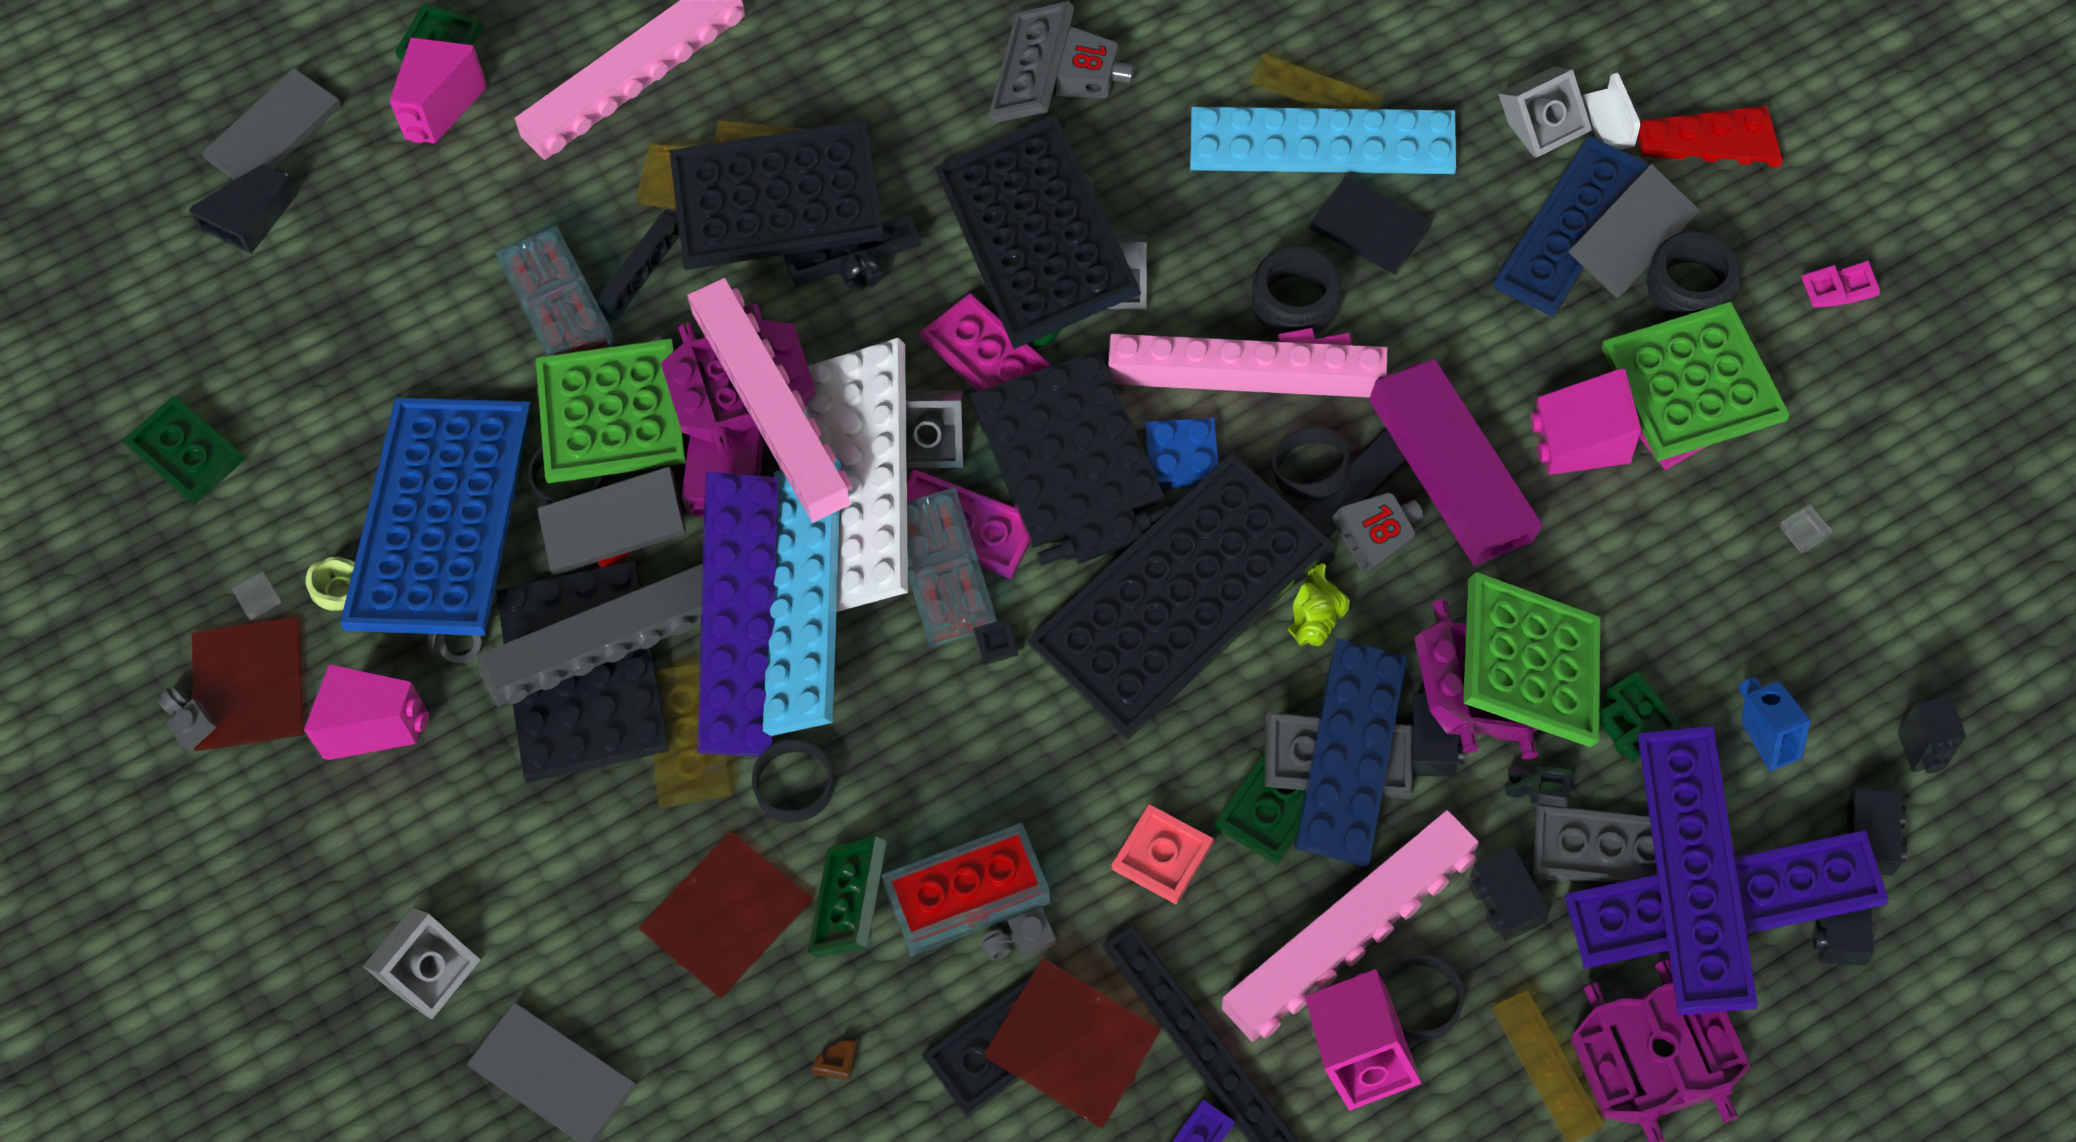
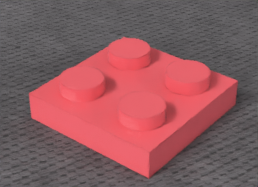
M1149 804L1112 863V870L1177 905L1213 846L1214 839Z

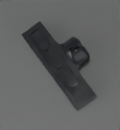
M910 214L882 223L885 240L783 255L794 286L796 287L833 274H839L843 277L846 286L855 291H864L860 280L865 278L870 289L875 287L883 275L879 260L921 246L920 235Z

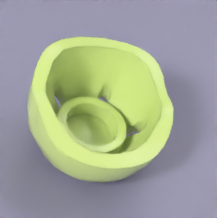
M329 557L310 566L306 575V586L310 597L318 606L331 611L344 609L355 562L341 557Z

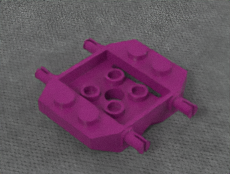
M753 303V316L760 329V332L757 333L761 340L766 338L769 341L775 354L772 360L776 366L779 364L783 365L790 380V383L787 384L791 392L798 391L806 407L816 394V390L794 324L762 320L758 304ZM750 305L744 308L746 315L752 313ZM686 323L687 335L684 325L681 324L678 327V331L680 332L683 344L661 362L681 431L707 442L715 443L717 453L720 456H725L723 443L728 455L732 452L728 438L738 436L752 426H756L737 391L731 388L732 382L706 338L697 340L691 323ZM703 365L719 419L714 417L698 366Z
M1446 600L1433 602L1432 607L1436 622L1415 637L1429 710L1447 734L1460 735L1464 753L1477 751L1479 746L1476 735L1487 733L1497 739L1519 741L1523 759L1537 757L1538 753L1533 736L1539 729L1464 704L1467 624L1454 623L1450 619L1448 602Z
M1665 960L1664 963L1661 961L1655 965L1663 985L1637 997L1622 998L1606 1003L1599 983H1593V986L1591 984L1586 986L1584 991L1592 1007L1591 1013L1570 1039L1604 1119L1634 1124L1639 1123L1643 1127L1648 1142H1666L1657 1123L1659 1116L1708 1100L1715 1102L1723 1123L1736 1120L1739 1116L1729 1096L1732 1093L1731 1089L1751 1067L1726 1011L1677 1016L1670 960ZM1616 1025L1644 1091V1096L1639 1097L1610 1026ZM1659 1039L1666 1040L1672 1046L1673 1054L1669 1057L1658 1056L1653 1051L1652 1042Z

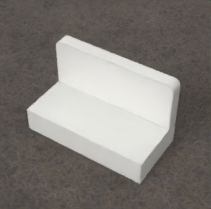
M1614 73L1610 76L1608 89L1584 94L1582 100L1597 140L1619 150L1635 147L1640 129V121L1619 73Z

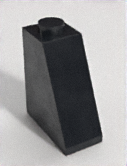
M261 164L194 204L189 209V212L198 229L252 254L297 194L287 173L281 169L275 168L273 170Z

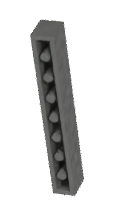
M702 564L479 654V674L497 707L507 703H518L533 692L541 689H552L562 680L574 675L583 676L596 666L606 662L619 661L632 651L640 648H650L661 639L673 634L682 635L689 631L691 627L700 624Z

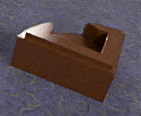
M841 1040L827 1048L822 1054L820 1053L812 1065V1074L850 1080L858 1046L857 1040Z

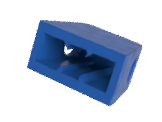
M1756 677L1744 681L1739 687V691L1745 699L1741 718L1742 725L1768 770L1771 772L1802 759L1811 720L1781 683L1774 682L1763 687Z

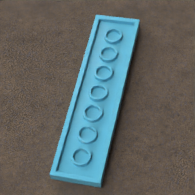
M1192 107L1190 170L1455 174V110Z
M836 458V462L833 464L837 471H840L841 461ZM782 470L774 472V477L778 478L776 575L774 580L775 602L770 608V614L775 619V624L769 640L768 667L765 670L766 699L764 703L763 732L770 736L833 723L840 510L812 523Z

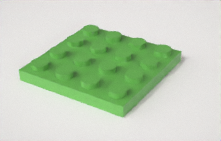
M1731 302L1614 337L1602 343L1601 349L1612 371L1618 369L1626 370L1641 430L1657 462L1788 420L1789 412Z
M672 339L536 358L544 470L547 483L686 464L683 433L661 367V362L674 352Z
M1475 572L1468 578L1464 704L1588 747H1592L1599 742L1600 617Z

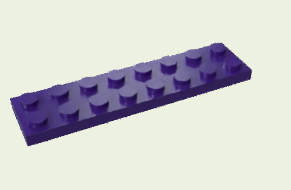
M707 472L705 475L697 753L760 757L766 749L772 746V736L763 732V715L766 699L765 670L768 667L767 654L769 640L775 624V619L770 614V608L775 602L777 477Z
M1707 726L1638 733V744L1677 1016L1757 1009L1758 1002L1714 727Z
M1866 830L1735 858L1747 934L1888 904V895ZM1657 875L1565 894V902L1583 969L1668 951Z

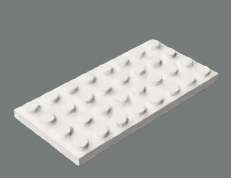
M895 338L808 366L815 385L816 394L806 405L803 413L806 418L810 416L814 418L821 433L818 436L822 445L825 443L830 445L835 458L841 461V470L845 471L852 485V489L848 490L851 505L840 509L836 612L908 593L905 343L899 338Z

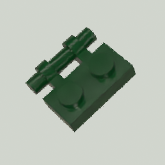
M1638 671L1608 689L1606 696L1613 704L1605 708L1599 701V730H1605L1614 741V749L1619 755L1624 754L1631 764L1641 759L1640 751L1636 746L1638 743V733L1683 728L1681 723ZM1621 715L1633 728L1627 733L1624 732L1615 720Z

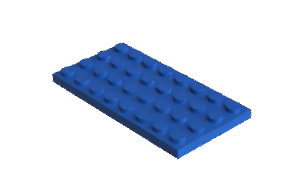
M395 398L340 621L343 631L486 635L532 414L530 402Z

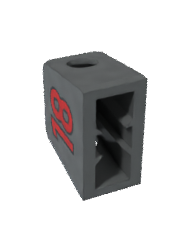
M1070 27L1055 81L1056 96L1105 99L1110 95L1113 81L1126 84L1132 83L1135 65L1119 62V45L1116 42Z
M1386 493L1339 508L1331 520L1362 574L1366 576L1400 551L1416 536L1411 524L1421 520L1423 512L1415 500L1400 506L1392 493Z

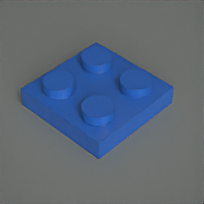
M1214 418L1145 422L1147 459L1161 489L1195 487L1218 466Z

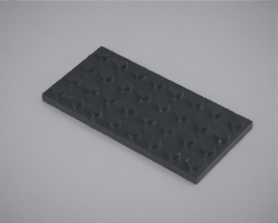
M1055 114L934 167L1013 349L1142 294Z
M1232 453L1033 634L1027 642L1029 647L1128 741L1333 550V543Z

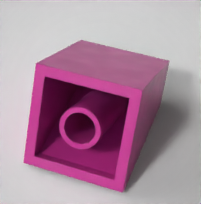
M410 38L390 98V104L404 139L415 143H437L485 91L487 83L474 45Z
M1618 369L1538 397L1534 412H1530L1532 432H1538L1540 440L1537 443L1538 458L1540 463L1545 462L1548 475L1631 464L1641 432V426L1625 369Z
M329 664L304 731L322 758L332 760L416 744L420 732L423 733L428 726L429 713L412 682Z
M1377 969L1359 974L1354 978L1322 988L1315 993L1305 996L1324 1069L1349 1111L1422 1084L1389 991Z

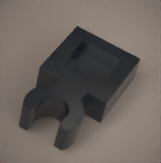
M1536 766L1533 774L1528 773L1521 767H1509L1508 780L1518 781V783L1506 782L1505 795L1518 798L1528 794L1532 804L1568 808L1573 782V770Z

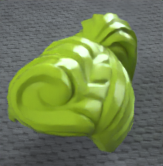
M1324 563L1316 565L1308 572L1307 582L1303 583L1294 600V623L1288 626V631L1301 647L1308 643L1314 646L1323 645L1328 635L1336 626V619L1342 618L1349 610L1350 603L1348 597L1325 578L1326 565Z

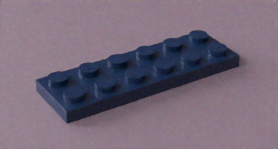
M1588 136L1499 273L1493 288L1555 317L1585 269L1568 251L1645 171L1649 164Z
M1339 638L1334 641L1294 849L1364 867L1370 863L1407 656Z

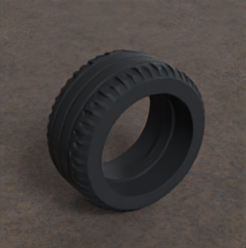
M1700 231L1677 233L1663 241L1654 252L1647 274L1649 296L1655 306H1658L1662 313H1666L1672 319L1728 302L1733 303L1741 281V265L1736 252H1734L1733 248H1730L1729 244L1722 241L1721 238ZM1679 263H1697L1710 269L1717 276L1721 285L1706 292L1689 291L1677 285L1670 278L1667 269Z
M1302 246L1283 247V249H1278L1268 254L1255 270L1251 296L1253 310L1259 321L1276 334L1312 328L1315 335L1328 327L1339 311L1342 292L1341 276L1334 262L1322 252ZM1301 277L1316 283L1322 289L1324 295L1320 300L1311 305L1292 307L1277 301L1271 295L1269 289L1276 282L1284 278Z

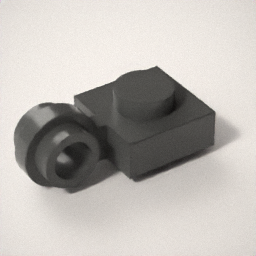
M174 685L171 689L165 688L161 692L162 697L158 702L167 713L173 716L166 724L180 745L191 752L217 726L203 705L194 699L190 701L186 693L178 686Z
M1040 907L1007 920L1011 932L1010 935L1004 934L1002 929L993 930L982 937L983 944L981 948L984 955H989L990 960H998L1010 954V947L1016 945L1021 958L1056 945V939L1045 912Z

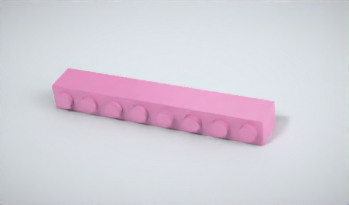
M742 0L678 1L515 117L520 136L544 160L560 152L569 142L579 135L585 134L604 117L613 114L619 106L629 99L638 96L643 89L654 81L663 78L668 71L679 63L688 60L693 53L704 45L713 42L722 32L729 27L737 25L745 17Z
M723 278L688 294L689 304L695 320L811 522H816L851 505L848 490L852 489V485L843 469L837 471L833 463L836 462V458L828 443L822 445L818 436L821 433L817 423L812 416L806 418L802 410L805 409V405L797 390L791 392L787 384L790 383L786 370L782 364L776 366L772 360L775 357L774 351L766 338L761 340L757 333L760 332V329L753 314L749 313L746 315L743 307H745V303L737 288L731 289L726 279Z
M1111 334L1108 365L1109 373L1115 385L1370 397L1375 381L1378 378L1387 376V347Z
M1446 810L1223 997L1222 1010L1252 1043L1261 1035L1264 1039L1268 1038L1280 1027L1281 1022L1279 1020L1288 1012L1296 1014L1307 1004L1305 996L1310 995L1317 988L1329 987L1338 977L1336 972L1345 964L1349 967L1356 964L1365 955L1366 950L1364 948L1374 940L1377 943L1383 941L1393 931L1394 927L1392 925L1401 917L1407 920L1413 916L1422 905L1420 901L1429 893L1432 896L1439 894L1449 883L1447 878L1457 870L1460 873L1466 871L1476 860L1475 853L1478 841Z

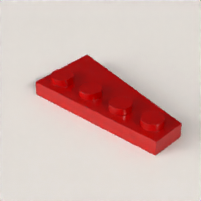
M1767 106L1640 121L1637 140L1642 156L1683 160L1687 156L1704 158L1703 161L1717 162L1718 158L1737 160V164L1751 165L1752 161L1768 162L1770 167H1780L1782 163V156Z

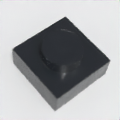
M1008 619L973 628L984 665L1019 656Z

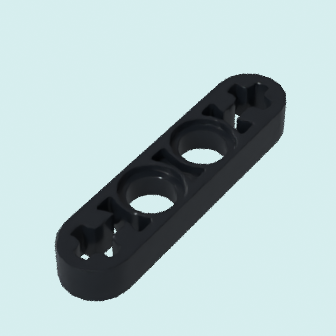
M666 209L660 214L602 291L598 302L600 310L614 317L619 316L625 310L680 237L677 212Z

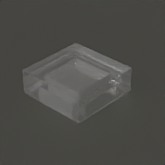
M1811 505L1785 519L1780 525L1782 531L1801 553L1829 538L1832 533V529Z
M263 571L232 588L250 620L282 603Z

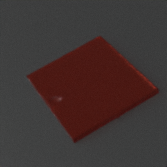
M297 617L192 633L193 699L203 705L217 726L194 748L196 752L243 744L251 745L256 742L304 735L300 629Z
M730 832L639 927V930L671 956L679 967L685 968L717 997L722 999L812 902V898L779 872L773 863L767 862L734 833Z
M1043 958L1016 1003L1011 1004L1010 1013L983 1056L1090 1123L1103 1129L1129 1083L1134 1082L1136 1071L1161 1029Z

